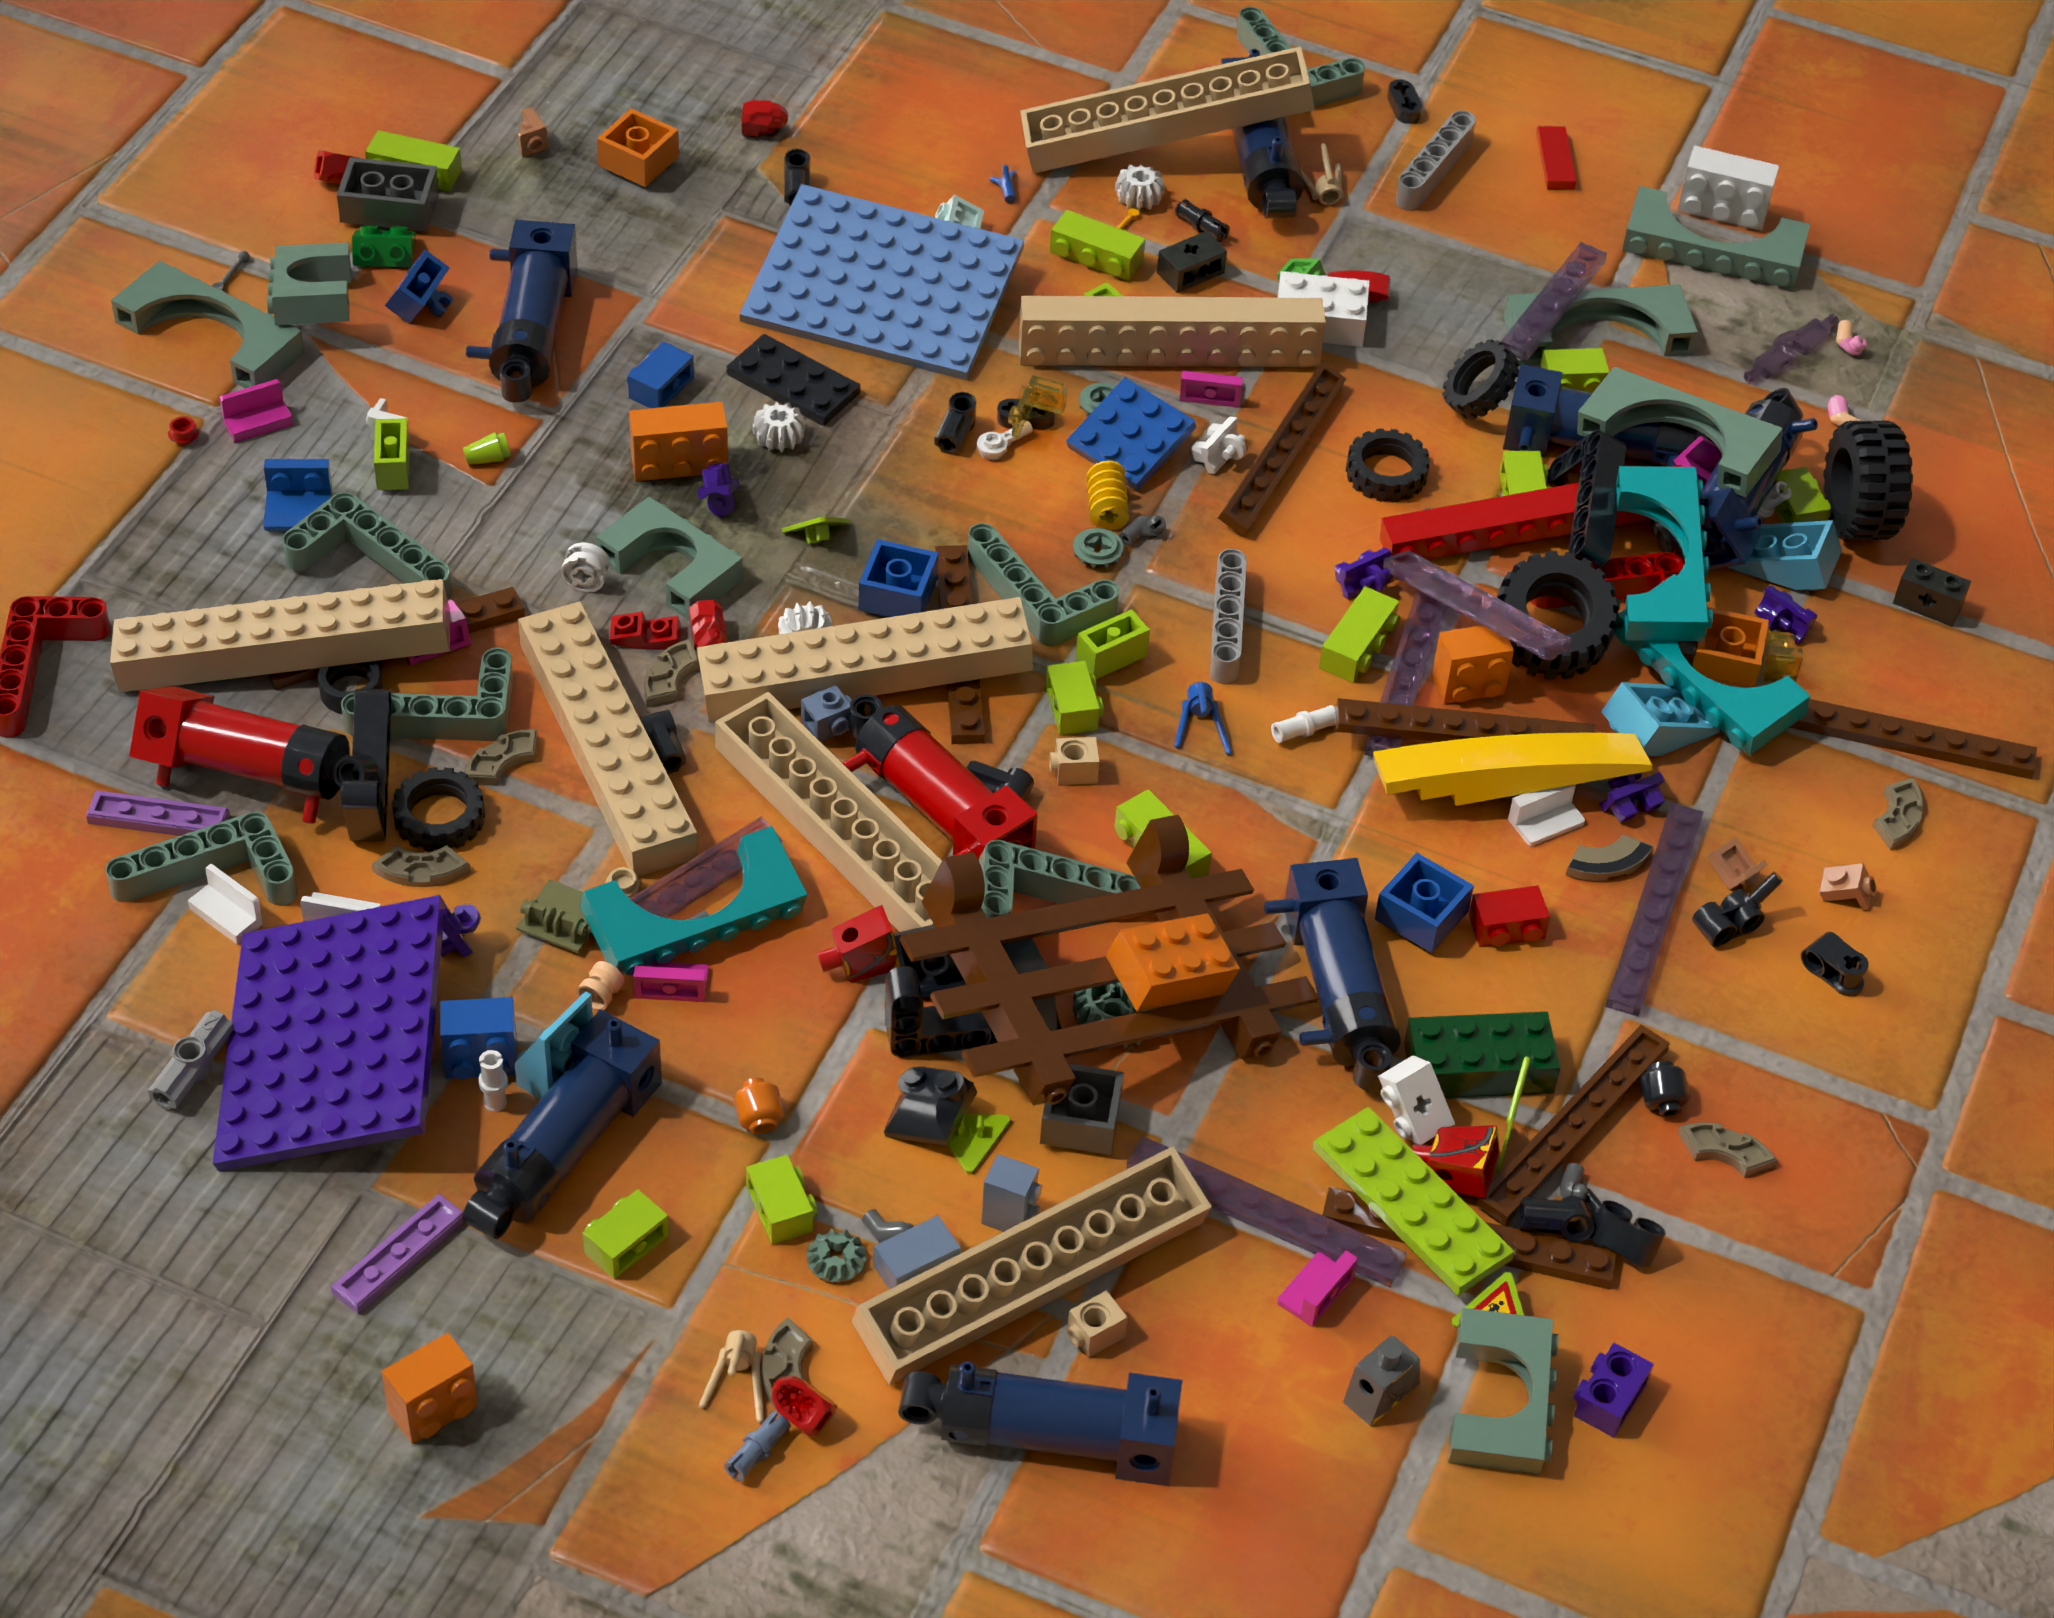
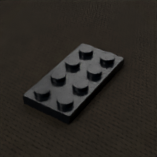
M766 334L761 335L727 365L728 376L782 405L790 403L791 408H799L801 415L823 427L860 394L861 384Z

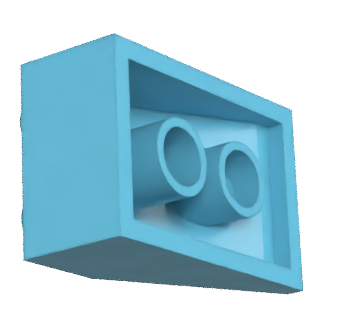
M1833 520L1762 524V527L1759 528L1762 535L1746 564L1728 567L1794 590L1809 589L1814 591L1826 589L1842 549Z
M1622 682L1601 711L1608 719L1609 726L1615 732L1636 734L1647 756H1661L1720 732L1718 727H1713L1708 722L1702 712L1696 707L1690 706L1679 691L1673 686L1665 684Z
M585 991L550 1027L542 1032L528 1050L523 1051L518 1056L515 1062L517 1086L541 1100L572 1063L571 1042L593 1018L591 994Z

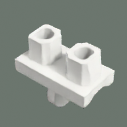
M1229 416L1223 424L1213 423L1207 431L1208 440L1206 442L1197 440L1191 446L1194 461L1205 463L1207 473L1215 474L1229 458L1239 460L1246 454L1245 437L1239 435L1237 431V417Z

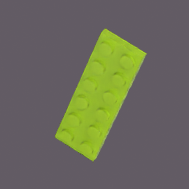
M1369 1107L1314 1140L1312 1149L1457 1296L1513 1259L1514 1250Z

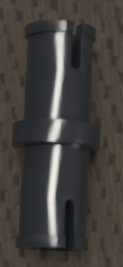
M1183 199L1182 203L1179 202L1177 204L1175 214L1190 222L1195 230L1199 232L1208 231L1219 242L1228 236L1230 231L1229 225L1213 217L1212 212L1205 208L1200 209L1187 199Z

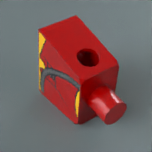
M883 905L835 926L831 930L835 947L817 953L823 972L842 966L847 980L850 982L887 974L892 969L900 967L894 933Z
M1492 1125L1441 1127L1437 1130L1432 1146L1413 1145L1412 1150L1454 1192L1486 1198L1500 1156L1498 1128Z

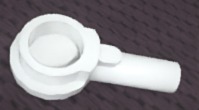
M1026 421L1002 434L996 432L982 434L977 440V449L980 455L987 460L1000 459L1007 452V446L1011 445V442L1033 431L1032 425Z

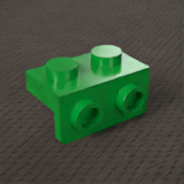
M361 226L360 230H356L352 235V264L354 266L411 267L413 265V247L416 244V231H408V227L404 226L390 227V231H378L377 226Z

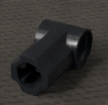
M803 149L789 150L784 157V202L790 206L801 184L810 186V155Z
M957 392L949 399V409L934 439V445L938 446L941 452L951 455L954 452H959L968 432L975 427L977 401L968 392Z
M667 709L639 717L667 774L679 771V768L686 764V756L677 738L676 726L670 710Z
M975 760L970 761L966 767L993 793L1007 785L1025 801L1034 786L1032 776L1021 768H1011L1006 772Z
M1567 1196L1561 1201L1523 1197L1519 1202L1517 1211L1519 1230L1562 1234L1572 1242L1585 1241L1593 1234L1594 1222L1586 1202L1581 1197ZM1574 1217H1580L1578 1220L1570 1221Z

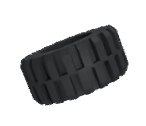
M1846 421L1833 432V438L1829 441V450L1825 457L1826 466L1823 474L1825 486H1823L1825 499L1829 501L1831 506V516L1828 520H1833L1837 535L1845 540L1890 539L1903 528L1906 522L1905 517L1908 516L1910 510L1909 502L1912 500L1911 485L1913 483L1911 466L1913 464L1912 457L1909 454V442L1906 441L1904 431L1894 422Z
M1547 551L1545 557H1541L1540 553L1530 555L1527 562L1524 560L1519 561L1514 565L1512 572H1508L1504 577L1493 605L1491 623H1502L1514 649L1512 664L1517 668L1522 665L1527 668L1526 673L1533 676L1536 673L1544 674V679L1554 680L1556 675H1561L1562 679L1573 678L1575 671L1578 674L1589 671L1591 665H1597L1603 658L1619 623L1620 617L1618 612L1620 604L1619 599L1614 597L1616 589L1613 583H1606L1605 578L1607 575L1600 568L1597 570L1591 567L1593 562L1586 558L1580 561L1574 558L1575 554L1566 552L1564 556H1560L1557 551ZM1546 596L1563 599L1576 608L1581 615L1584 627L1571 634L1550 633L1540 628L1531 619L1526 604L1536 598Z

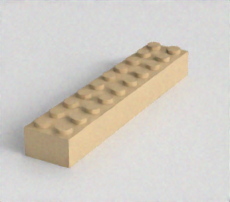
M1296 47L1020 111L1026 149L1034 174L1267 120L1315 110L1302 47Z
M1021 296L1019 327L1020 365L1318 367L1321 360L1326 324L1323 298Z
M443 579L114 619L110 665L120 693L450 652V608Z
M1020 597L697 647L709 722L719 720L767 692L771 693L786 709L801 707V699L835 685L844 696L848 695L850 699H854L863 694L875 696L1033 671L1032 642Z
M581 602L519 618L520 646L628 868L640 877L698 859L697 832Z
M767 692L715 721L716 749L874 907L883 905L889 922L899 932L934 925L922 904V900L942 860L771 693Z
M1172 1146L858 1305L851 1322L888 1385H891L903 1379L908 1373L918 1371L1202 1224L1212 1206L1176 1149Z

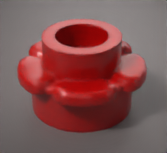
M181 416L170 422L168 437L171 441H176L180 445H187L199 436V429H196L197 426L190 417Z

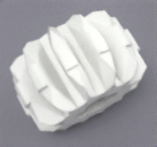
M1141 164L1139 167L1129 165L1128 169L1120 171L1115 183V191L1119 203L1126 204L1127 209L1135 207L1138 211L1141 208L1151 210L1152 205H1159L1164 193L1165 184H1163L1164 180L1161 177V172L1153 171L1152 166L1145 168Z
M776 401L774 406L764 404L762 410L756 411L753 434L757 438L759 446H767L769 451L779 449L782 453L784 448L794 450L796 444L802 443L805 420L799 408H791L790 403L779 405Z
M811 601L806 606H801L796 602L795 609L785 608L784 616L779 617L778 622L779 634L833 626L832 617L828 612H825L823 606L818 605L814 607Z

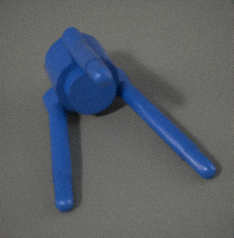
M1204 682L1192 684L1187 690L1188 699L1182 702V714L1174 747L1180 748L1190 712L1198 717L1212 713L1225 753L1231 755L1232 750L1218 710V702L1213 698L1212 687Z

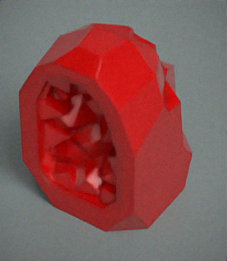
M751 100L743 103L742 136L760 137L762 134H773L775 131L784 128L788 123V111L780 104L765 100Z
M319 150L314 168L315 179L341 184L349 158L353 156Z
M711 599L697 601L690 606L689 623L695 650L697 651V647L726 643V627L721 604Z
M795 1376L779 1378L772 1388V1401L777 1412L809 1436H816L825 1427L838 1406L811 1384Z

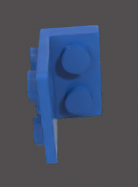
M265 459L264 474L267 487L263 522L265 531H288L331 498L332 480L329 459Z

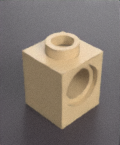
M1096 737L1056 738L1055 752H1050L1049 764L1050 772H1056L1058 785L1098 784L1099 755Z
M1106 1290L1069 1310L1066 1333L1072 1345L1076 1348L1080 1347L1089 1358L1125 1338L1128 1317ZM1094 1324V1325H1098V1326H1100V1327H1091V1326H1089V1325Z

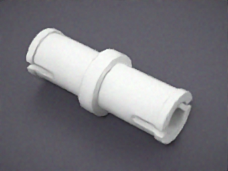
M1329 705L1309 713L1301 711L1296 714V717L1274 722L1271 726L1272 735L1276 742L1281 743L1284 740L1301 735L1308 737L1313 735L1316 730L1335 726V708Z
M489 1050L481 1054L479 1058L481 1074L478 1078L479 1088L484 1093L485 1108L490 1112H499L507 1105L505 1089L507 1088L508 1080L506 1073L503 1071L502 1055L497 1051Z

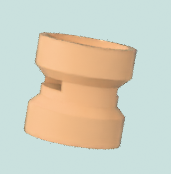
M599 961L590 970V978L584 979L576 989L578 997L585 991L591 994L592 1009L597 1011L599 1009H606L612 1000V994L617 993L625 982L624 976L618 968L610 963Z

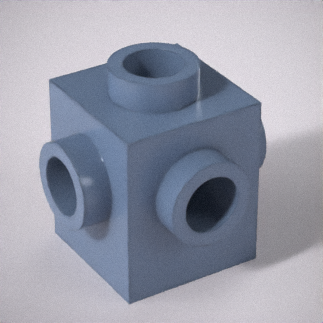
M836 685L817 691L813 695L801 699V722L820 742L833 736L841 735L850 730V703L852 700L848 695L844 696Z

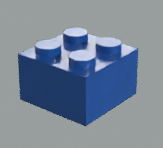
M877 539L859 581L858 610L887 617L925 612L938 580L939 553Z
M1416 852L1379 893L1374 919L1432 953L1469 912L1474 885Z
M513 997L440 1001V1036L446 1079L479 1077L481 1074L480 1055L489 1050L497 1051L502 1055V1066L506 1075H516L515 1062L518 1058Z

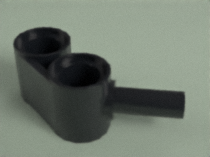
M1773 871L1751 894L1746 893L1743 889H1739L1725 897L1720 906L1716 902L1704 904L1694 913L1692 922L1713 947H1719L1736 937L1749 934L1759 928L1764 922L1765 914L1760 910L1762 908L1761 903L1783 882V879Z
M1588 1188L1585 1202L1593 1214L1592 1219L1594 1222V1231L1589 1238L1598 1245L1624 1256L1636 1265L1650 1266L1666 1235L1664 1228L1647 1218H1637L1634 1224H1631L1630 1221L1633 1214L1627 1207L1611 1200L1601 1202L1593 1191Z

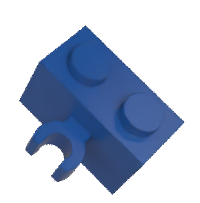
M425 249L384 306L409 324L425 304L429 306L430 311L435 316L441 317L447 309L441 306L440 303L448 307L453 298L446 292H438L436 288L450 267Z

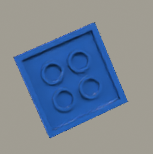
M1124 377L1069 436L1066 443L1068 448L1094 464L1102 461L1120 463L1125 469L1126 484L1138 491L1197 426L1194 419Z

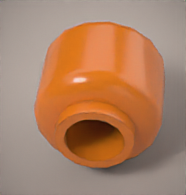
M753 1078L745 1081L743 1087L734 1095L739 1124L741 1127L750 1130L752 1134H765L775 1130L778 1127V1123L784 1117L779 1088L773 1083L764 1082L763 1078Z

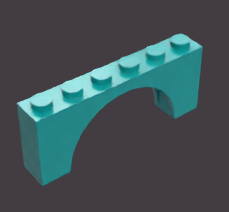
M1619 466L1616 482L1617 511L1637 513L1660 523L1676 538L1685 559V565L1680 573L1668 584L1651 592L1627 595L1624 610L1625 640L1704 641L1706 629L1712 628L1713 612L1712 609H1707L1706 602H1710L1711 586L1710 583H1705L1704 576H1708L1709 560L1708 557H1703L1702 550H1706L1707 534L1706 531H1701L1700 524H1704L1705 519L1704 505H1699V499H1702L1703 482L1702 480H1697L1696 467Z
M1672 575L1651 591L1659 589L1664 585L1668 584L1676 577V575ZM1624 610L1618 613L1620 618L1615 631L1618 640L1633 649L1645 665L1651 666L1656 670L1667 685L1673 686L1679 691L1690 706L1696 707L1702 712L1713 727H1718L1728 736L1730 742L1735 747L1741 748L1749 756L1807 714L1811 696L1788 675L1774 683L1759 687L1741 688L1720 684L1696 671L1684 658L1677 641L1625 640Z
M773 826L741 837L737 855L742 866V888L726 907L712 915L693 920H674L654 915L631 901L619 887L616 880L585 890L580 908L606 962L618 968L622 974L633 975L635 966H647L655 962L658 964L667 963L675 958L677 954L686 951L694 953L705 948L708 943L717 940L728 941L736 937L739 932L750 928L752 930H759L778 918L790 919L798 915L803 909L808 894Z

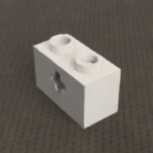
M1411 1056L1378 1076L1383 1087L1381 1089L1382 1098L1392 1109L1395 1117L1393 1121L1394 1127L1403 1139H1408L1422 1145L1435 1137L1439 1128L1455 1125L1430 1062L1416 1056Z

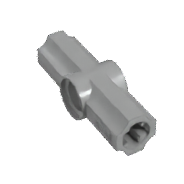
M218 1011L206 1012L190 1035L179 1039L173 1047L174 1056L148 1089L149 1097L159 1107L167 1110L177 1108L192 1086L203 1081L210 1072L209 1063L234 1030L233 1022Z

